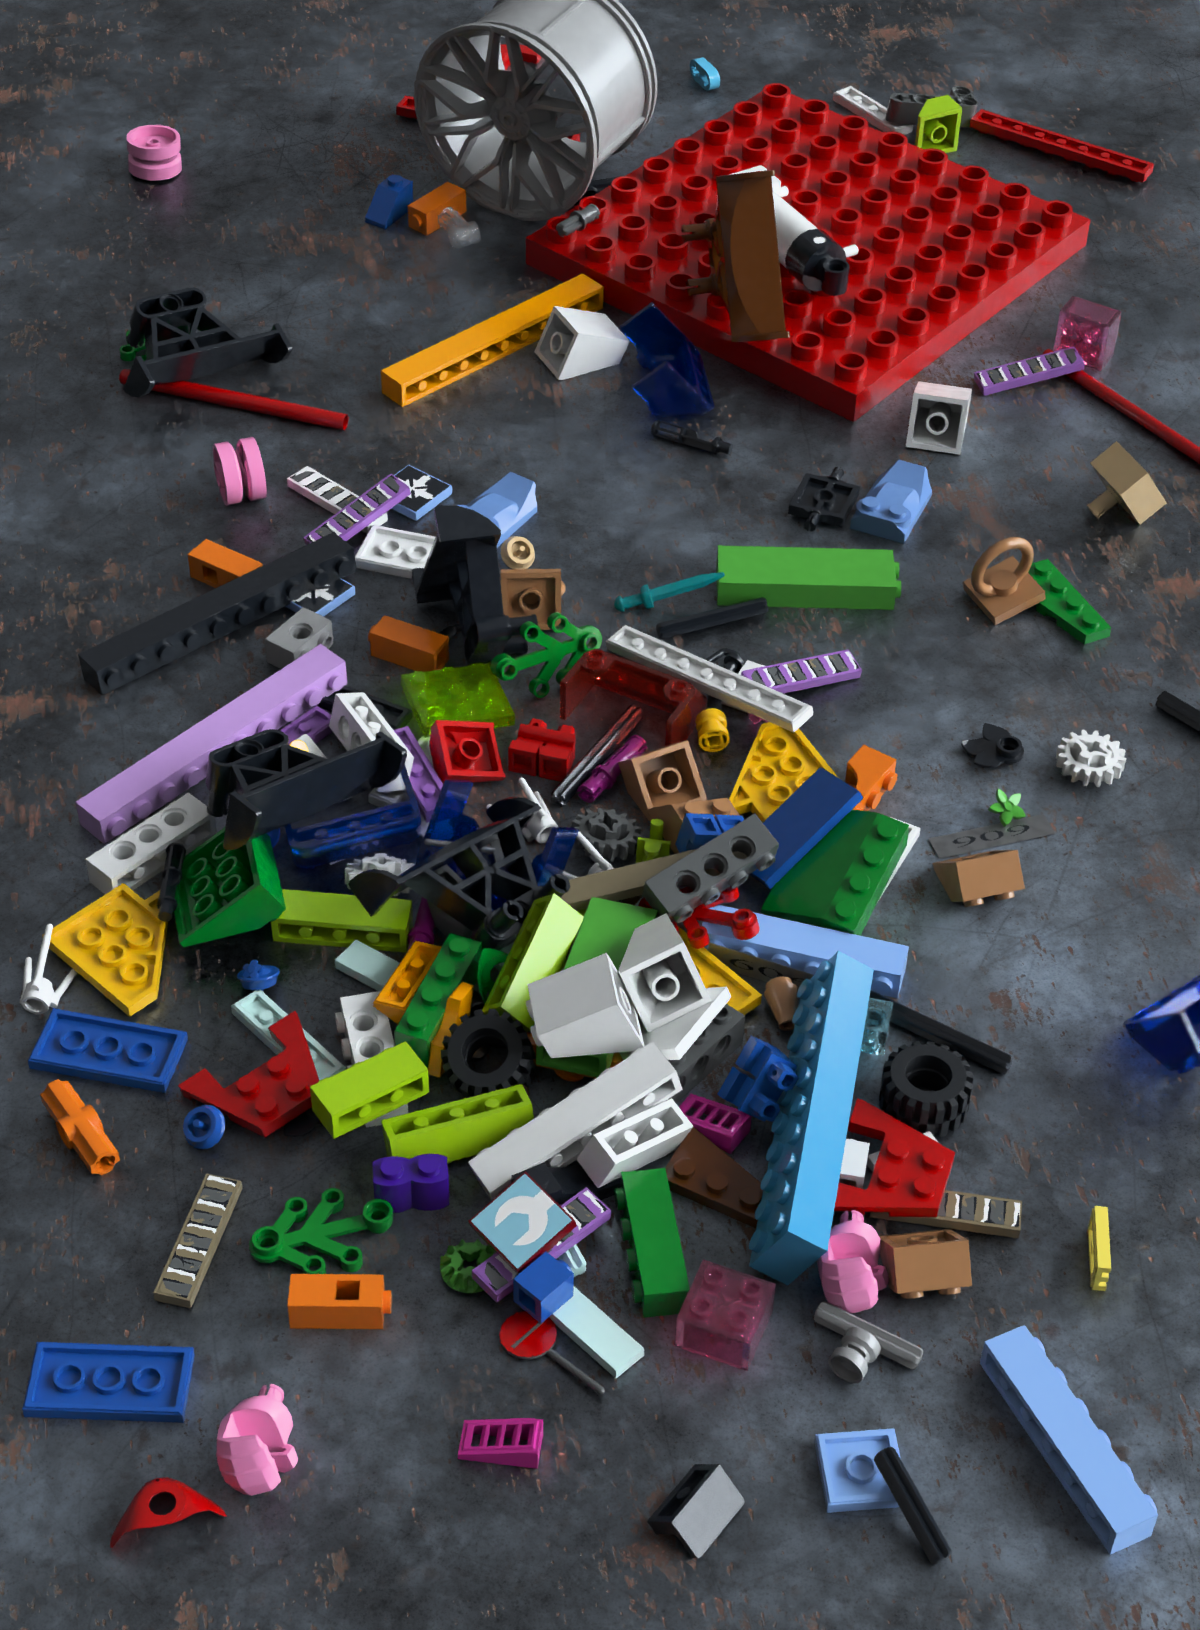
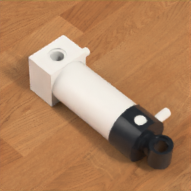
M759 165L733 174L764 171L767 169ZM771 176L779 263L809 290L814 292L823 291L828 295L834 296L844 294L847 291L849 264L846 258L858 254L859 249L857 245L853 244L842 248L825 232L814 226L781 198L787 196L789 190L786 186L781 187V181L777 177Z

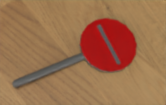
M522 1311L508 1317L501 1325L499 1333L501 1346L509 1355L518 1359L531 1360L546 1354L598 1394H604V1387L552 1349L556 1344L557 1330L555 1323L550 1318H547L540 1324L526 1311Z

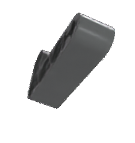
M953 86L949 96L962 107L960 127H970V120L976 114L978 101L967 87ZM893 93L889 98L885 118L893 124L917 125L918 115L927 99L944 95Z

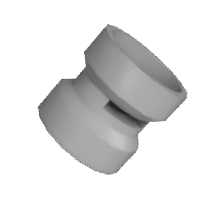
M851 1327L842 1337V1346L834 1349L830 1355L828 1364L830 1369L839 1378L846 1382L859 1383L868 1372L867 1365L873 1363L880 1354L881 1346L878 1340L868 1331L858 1327Z

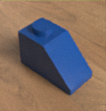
M392 174L377 186L365 216V222L386 230L408 212V205L413 202V181L402 178L400 175Z

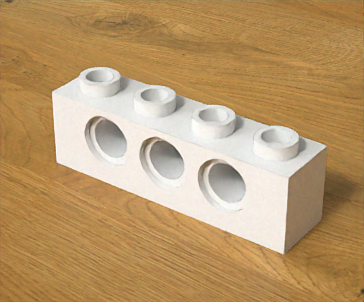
M336 693L329 724L331 730L347 751L374 741L378 732L384 733L405 748L407 757L403 770L398 777L389 784L375 789L377 792L382 793L407 790L414 756L365 693Z
M188 792L86 858L89 882L104 894H107L122 883L132 890L136 889L164 870L167 855L166 848L169 844H182L186 849L187 855L217 833L215 817L207 813V806Z
M380 991L340 997L341 1012L335 1013L338 1034L345 1033V1038L341 1039L344 1060L350 1059L352 1065L363 1062L380 1054L385 1049L395 1046L388 1017L373 1007V1002ZM408 1103L366 1123V1128L382 1125L381 1120L407 1114Z

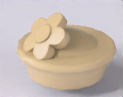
M518 536L509 537L501 546L500 554L502 560L511 569H527L532 565L535 552L533 545L526 538Z

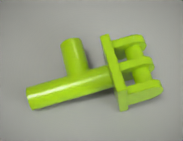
M652 819L649 838L638 837L636 863L670 855L671 841L663 840V820Z

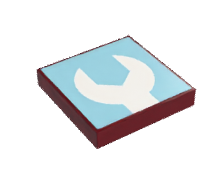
M526 1171L468 1221L473 1230L517 1275L544 1252L552 1249L577 1226L575 1220Z

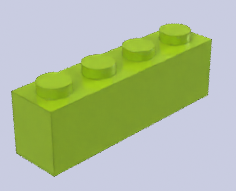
M282 889L286 910L282 912L279 918L271 922L273 941L348 948L355 940H358L375 950L407 953L409 946L408 933L413 927L412 900L389 898L378 913L371 917L355 895Z
M555 893L534 900L482 1009L484 1015L488 1014L489 1009H496L500 1016L504 1012L510 1014L513 1021L518 1020L526 1032L531 1031V1026L535 1025L526 1007V1001L530 1000L528 984L560 972L567 962L566 955L576 939L578 929L584 916Z
M519 1084L381 1120L386 1155L387 1157L398 1156L411 1159L422 1154H440L447 1157V1164L455 1160L477 1155L485 1148H490L507 1137L515 1128L522 1127L533 1120L534 1115L532 1103L523 1085Z

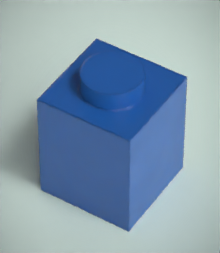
M544 1252L513 1279V1301L540 1324L573 1297L574 1273L567 1263L562 1260H556L548 1252Z

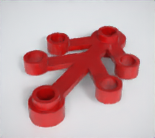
M688 886L679 890L682 893L693 892ZM730 886L721 892L720 897L707 906L704 904L699 905L693 909L692 915L682 922L692 948H703L710 941L707 929L700 926L698 921L729 926L732 928L734 937L740 940L751 939L759 933L760 927L757 916L749 909H739L734 913L709 909L722 903H730L737 900L739 897L738 887L732 888ZM643 897L638 906L652 909ZM675 921L672 922L673 925H674V927L676 928V930H677L678 933H679V929H678L677 923H676Z

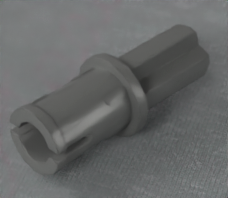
M589 204L582 210L573 211L569 218L557 224L556 230L558 235L564 237L576 230L582 231L585 229L587 224L599 218L600 211L598 207L594 204Z

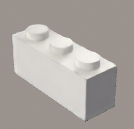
M671 1098L594 1134L576 1160L597 1188H600L620 1178L621 1172L635 1171L676 1151L694 1126Z

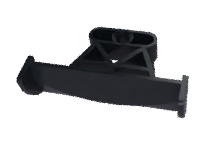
M186 288L139 299L136 302L129 322L131 330L127 336L128 344L135 348H138V344L141 347L145 339L146 361H143L141 356L135 357L123 390L132 397H142L150 393L154 385L191 380L247 362L262 359L268 363H280L289 357L293 348L279 323L274 324L271 331L240 338L204 308L207 298L200 289Z
M452 505L436 506L434 515L438 532L425 567L412 570L417 604L445 600L453 601L464 637V653L467 664L492 662L493 658L501 653L508 655L527 653L528 642L521 637L520 627L527 621L538 625L535 614L509 618L508 615L503 613L497 544L501 537V530L490 519L474 510ZM530 628L527 634H532L533 628Z
M275 729L264 730L210 752L206 775V786L210 792L206 810L213 817H223V814L227 815L223 848L225 850L238 849L258 836L302 820L368 789L383 787L389 784L403 770L407 757L406 749L384 733L378 732L374 741L333 758L326 759L288 745L289 738L282 731Z
M508 797L497 801L486 810L488 817L493 823L450 843L399 876L388 871L372 869L361 872L348 883L350 889L371 917L378 913L391 896L409 887L470 929L472 932L469 939L482 942V950L483 948L501 950L515 942L534 900L553 893L561 898L570 889L569 880L564 875L558 873L552 876L544 886L538 887L521 830L537 814L541 807L535 802L520 797ZM499 839L504 859L489 867L487 865L488 862L482 856L479 849ZM456 863L467 879L452 885L433 871L446 864L449 866ZM491 894L508 900L502 907L491 912Z

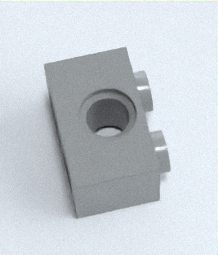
M301 608L265 638L267 662L282 669L319 644L329 649L334 639L332 621L309 609Z

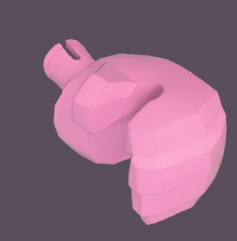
M851 1210L852 1220L850 1221L848 1211L841 1214L840 1224L834 1225L831 1228L828 1251L817 1260L821 1284L827 1302L852 1314L871 1309L878 1301V1291L886 1288L889 1282L886 1267L878 1265L881 1249L880 1237L871 1225L864 1223L863 1215L856 1210Z
M270 1384L267 1395L268 1388L267 1385H264L260 1388L258 1396L242 1400L222 1419L218 1429L216 1456L221 1475L227 1484L245 1495L253 1496L272 1491L281 1482L278 1471L283 1473L289 1472L298 1462L294 1446L287 1444L293 1427L292 1416L287 1407L282 1403L284 1400L283 1390L274 1384Z

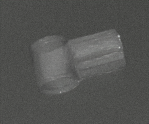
M452 207L443 209V212L438 216V224L447 232L449 241L454 249L480 242V231L475 221L467 222Z

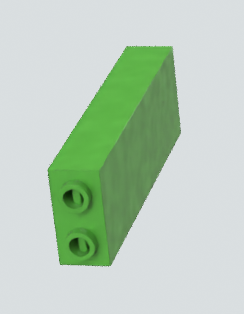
M722 545L717 547L716 573L723 572L725 574L723 578L716 581L717 606H729L764 597L767 600L768 607L894 610L895 598L901 597V580H896L899 578V562H894L893 550Z
M591 897L564 970L607 953L618 971L634 929L657 918L658 910ZM536 1045V1065L596 1078L604 1070L610 1068L614 1053L551 1058L544 1046L538 1047Z

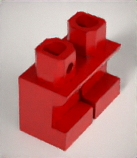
M532 718L528 725L521 723L517 739L512 740L508 747V771L536 776L539 770V777L561 782L571 771L575 759V728L563 724L559 726L558 730L547 729V724L543 720Z

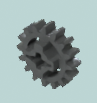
M598 808L595 813L587 809L585 815L578 813L576 820L572 821L570 841L576 843V850L585 849L582 843L575 837V832L579 831L604 859H609L611 862H614L615 857L626 860L627 854L633 856L636 854L637 839L642 837V828L636 826L635 819L627 820L626 813L615 814V809L603 810ZM585 849V856H590L591 854Z

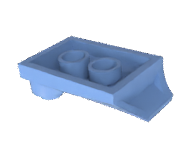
M897 460L878 477L865 498L857 502L855 514L851 519L850 529L904 544L932 496L926 467Z
M509 472L467 505L457 506L480 513L490 519L501 530V537L497 544L498 548L537 513L536 484L532 480Z

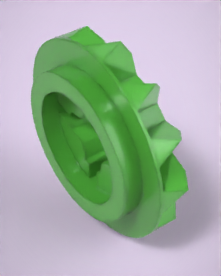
M478 1238L475 1242L466 1243L461 1239L459 1245H448L447 1252L444 1256H441L440 1260L442 1279L449 1287L459 1292L477 1293L483 1291L472 1279L474 1267L468 1266L465 1269L463 1260L468 1262L477 1260L478 1266L495 1254L494 1250L489 1245L481 1244Z

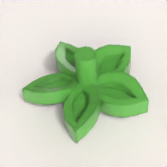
M999 788L996 790L998 803L992 804L988 810L992 813L1000 814L999 819L1004 827L1011 822L1012 818L1022 819L1026 817L1023 809L1017 806L1021 798L1020 793L1013 794L1008 798Z

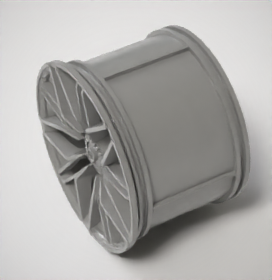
M498 0L492 10L477 22L457 26L437 38L424 53L419 63L414 83V103L417 121L424 141L441 170L457 186L465 189L466 196L480 206L523 221L550 219L566 212L575 205L588 189L595 170L611 155L622 151L644 131L652 117L657 99V73L651 49L635 19L618 0ZM501 37H505L512 71H506L503 64L500 45ZM519 43L529 47L546 60L539 69L531 64L525 67ZM550 64L554 71L546 82L542 84L537 78ZM558 74L569 87L576 102L554 98L547 91ZM564 113L582 115L584 122L556 128V120ZM586 132V143L566 138Z

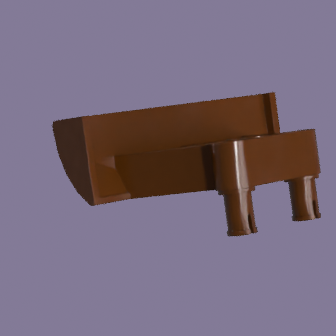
M775 170L716 176L718 207L715 217L707 218L704 223L681 225V232H692V234L681 235L683 243L704 239L708 242L711 271L709 277L687 279V286H698L697 288H688V296L707 293L721 296L730 317L732 342L790 337V331H786L771 178V176H775Z

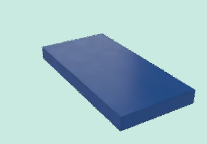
M820 767L763 822L779 843L775 856L776 860L763 871L757 869L749 875L771 889L863 799L861 793Z
M53 1008L32 1050L28 1064L29 1069L166 1093L188 1041V1036L185 1031Z
M37 1342L22 1408L24 1417L184 1423L195 1356L194 1347Z

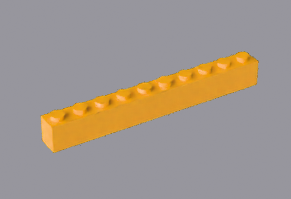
M582 273L381 370L382 393L401 407H404L540 340L554 306L597 312L603 309L604 286Z

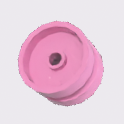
M145 125L130 130L127 134L129 172L137 178L150 181L170 179L178 175L182 171L181 154L179 153L181 150L180 134L177 130L163 125Z
M255 438L239 439L236 444V450L228 441L213 444L214 471L224 504L229 506L241 503L243 490L250 501L265 499L267 494L265 472Z

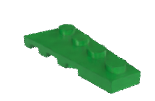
M1048 559L1032 563L1028 573L1042 587L1046 597L1045 600L1036 604V611L1043 616L1047 615L1055 618L1060 628L1084 645L1110 637L1111 626Z

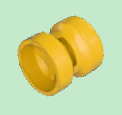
M708 708L698 713L695 724L700 747L708 752H718L726 748L730 738L724 712L716 708Z

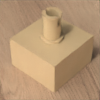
M1117 441L1090 462L1106 488L1105 492L1090 504H1087L1088 509L1097 519L1118 503L1141 525L1167 504L1148 472Z

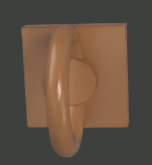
M1021 537L1005 538L990 546L975 563L971 578L963 581L965 592L994 625L1046 599L1045 591L1028 573L1034 558L1033 548L1026 539ZM1019 549L1022 553L1020 563L1011 556L986 569L993 559L1007 550Z
M501 569L500 583L503 613L508 615L509 618L535 614L540 629L551 630L547 625V619L554 612L561 613V596L566 590L565 584L561 580V569ZM561 618L555 622V627L560 624Z

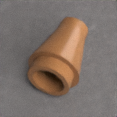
M776 977L766 983L764 997L778 1022L779 1028L783 1031L793 1030L795 1024L792 1023V1018L798 1008L797 985L789 977Z

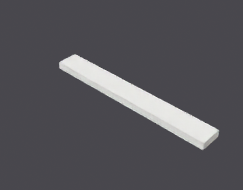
M624 625L605 641L609 651L793 733L813 716L812 706L627 625Z

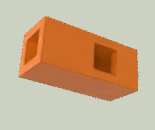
M447 181L408 205L409 228L428 236L467 212L466 190Z
M205 539L188 553L190 577L214 588H218L263 566V563L208 539Z
M384 615L376 625L371 627L368 633L371 656L435 677L449 660V637Z
M291 1274L287 1305L290 1328L383 1329L384 1314H391L392 1291L385 1290L384 1275Z

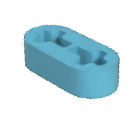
M704 57L690 61L691 76L704 90L709 91L719 88L720 76L717 69Z

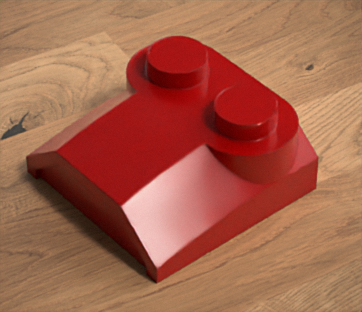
M436 720L433 723L429 747L434 770L445 787L458 788L464 782L502 781L506 778L505 773H503L494 733V723Z

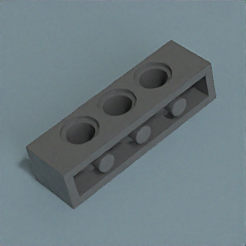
M754 813L645 881L642 896L652 909L658 910V917L666 913L671 922L681 923L690 917L694 912L693 909L699 905L704 904L707 906L720 897L721 892L730 886L736 888L748 879V875L757 869L763 871L770 867L776 860L775 856L779 843ZM733 852H743L747 858L739 859L733 855ZM710 868L716 869L720 875L711 876L705 870ZM688 886L693 892L682 893L677 887Z
M728 1004L721 1009L680 1060H668L676 1070L683 1089L671 1097L676 1104L743 1044L745 1015Z

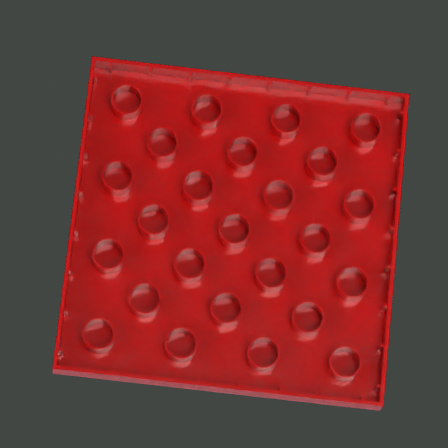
M771 83L765 85L760 93L747 101L736 103L731 111L718 119L707 121L704 127L687 138L678 139L674 142L673 147L660 155L646 159L642 166L631 173L615 178L611 185L602 191L581 199L579 205L561 216L550 218L545 226L526 237V264L562 282H566L583 273L604 286V302L855 422L1086 246L1091 219L1074 213L1072 206L1064 201L1043 200L1031 195L1030 189L1023 184H1005L989 177V172L983 167L974 165L962 166L948 160V155L942 150L919 148L907 143V137L901 133L881 132L869 127L868 121L863 117L856 115L843 116L829 110V105L825 101L818 99L805 100L791 94V89L788 86L780 83ZM762 165L767 170H775V177L781 181V187L786 186L788 188V195L781 197L819 230L830 236L842 248L855 244L859 251L857 255L846 258L849 264L847 291L838 296L828 295L823 291L814 292L807 289L780 263L786 331H790V337L732 342L730 317L721 296H715L711 293L688 296L687 289L697 288L698 286H687V279L709 277L711 271L708 242L704 239L683 243L681 235L692 234V232H681V225L704 223L707 218L715 217L717 208L716 176L729 175ZM589 204H594L598 207L600 211L599 218L587 224L585 229L582 231L576 230L564 237L558 235L556 230L557 224L569 218L573 211L582 210Z

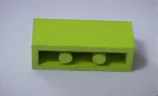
M405 1041L394 1047L387 1048L380 1054L363 1062L355 1063L350 1068L331 1077L324 1078L310 1086L312 1110L333 1139L428 1094V1068Z

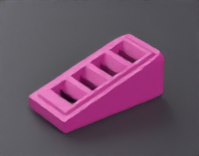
M690 1094L679 1106L694 1128L717 1147L729 1154L734 1151L750 1132L752 1116L736 1108L694 1094ZM692 1107L697 1109L692 1116L686 1115ZM703 1113L708 1115L704 1120L699 1119ZM714 1119L718 1121L717 1124L712 1123Z
M543 1419L464 1420L458 1459L538 1469L543 1439ZM473 1434L481 1435L479 1446L471 1447ZM489 1436H496L495 1446H488ZM505 1438H512L511 1445H504ZM520 1439L528 1440L527 1445H520Z

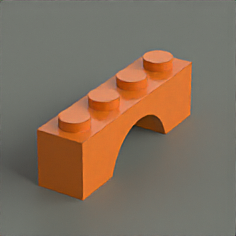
M864 744L847 762L845 782L857 789L863 796V799L852 810L869 811L870 809H875L886 790L891 791L898 777L895 773L897 759Z

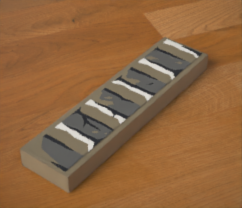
M206 1173L153 1292L155 1301L192 1308L242 1191V1181Z
M945 1190L937 1217H889L888 1212H870V1217L1019 1238L1022 1201Z

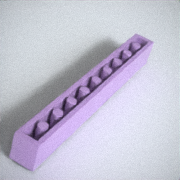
M319 644L77 800L75 803L80 825L104 844L121 835L125 830L140 820L145 819L151 813L206 778L210 752L264 730H278L313 706L318 705L323 697H328L342 689L344 685L348 684L345 660L322 644Z

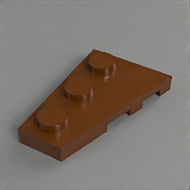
M693 1127L665 1167L670 1191L756 1228L758 1220L755 1219V1212L763 1195V1190L760 1188L761 1182Z

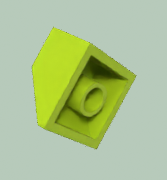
M949 95L927 99L918 115L915 146L922 149H939L945 153L957 151L962 107Z

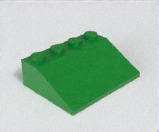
M851 810L773 886L761 908V913L861 936L907 846L909 825L877 812Z
M224 827L184 857L182 879L180 884L177 885L175 894L178 905L174 911L179 944L187 947L257 930L268 922L275 921L286 910L271 839L267 833L252 839V841L241 848L225 850L223 848Z

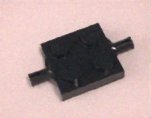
M835 467L830 476H817L806 473L789 504L788 514L807 519L804 523V528L807 531L809 528L810 531H814L818 522L843 527L859 496L860 486L841 480L844 475V470L841 467L839 470L838 467Z

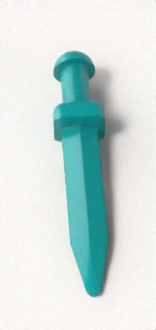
M723 572L700 574L653 589H649L648 584L640 588V593L624 598L618 596L614 601V607L621 612H625L624 609L644 604L645 608L651 609L654 608L655 601L705 587L723 578L725 574Z

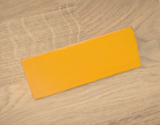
M415 941L374 1000L373 1007L399 1024L442 947Z

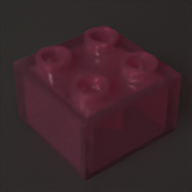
M1072 296L1060 310L1053 351L1074 346L1084 360V366L1102 371L1114 355L1122 311Z
M703 1259L676 1318L674 1346L748 1371L773 1312L776 1284Z

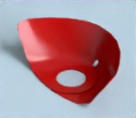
M169 1477L155 1478L146 1482L134 1496L113 1532L110 1548H113L124 1533L135 1529L172 1524L195 1513L208 1510L223 1517H226V1513L214 1501L183 1482ZM161 1492L171 1493L176 1499L174 1509L166 1515L154 1514L149 1507L151 1498Z

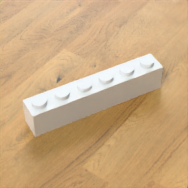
M652 1041L645 1047L633 1051L628 1058L616 1066L604 1070L599 1077L585 1086L573 1090L568 1097L553 1107L544 1109L536 1118L524 1126L515 1128L498 1143L490 1148L481 1150L468 1163L477 1181L492 1201L511 1184L512 1175L544 1162L547 1167L551 1168L566 1167L578 1158L594 1134L663 1103L683 1090L678 1074Z

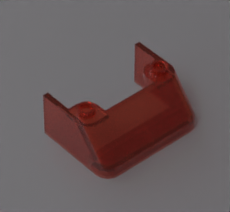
M600 649L585 652L560 681V719L566 721L588 692L596 685L671 713L672 715L666 721L665 746L685 741L696 727L695 719L698 713L707 709V697L691 683Z

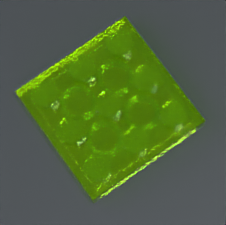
M476 663L472 666L456 668L446 667L441 670L425 672L416 671L401 675L402 689L424 738L430 737L431 726L436 720L494 723V728L515 725V713L497 677L491 672L490 663Z

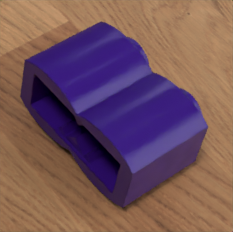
M422 1154L411 1159L390 1156L372 1162L374 1199L388 1201L392 1205L393 1213L404 1212L411 1208L432 1211L449 1206V1176L446 1156Z

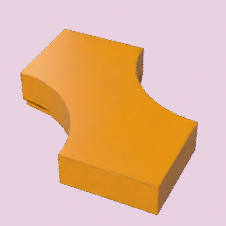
M462 982L447 999L441 1025L431 1042L428 1064L429 1075L440 1078L445 1072L442 1066L444 1063L441 1059V1050H446L442 1042L445 1036H452L449 1028L453 1023L459 1026L462 1024L460 1017L465 1014L468 1017L470 1016L474 988L472 984Z

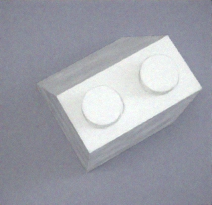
M554 306L534 352L558 380H565L620 364L630 340L606 314Z
M918 381L913 393L906 447L960 455L972 389Z
M666 913L634 929L618 972L647 1032H651L712 1001L684 941Z
M607 953L528 984L530 1000L526 1001V1007L535 1023L530 1028L536 1045L538 1047L544 1046L551 1058L630 1052L644 1047L636 1007L619 972Z

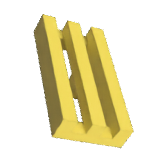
M1094 1206L1087 1228L1090 1287H1092V1290L1106 1291V1282H1108L1109 1273L1111 1272L1108 1207Z

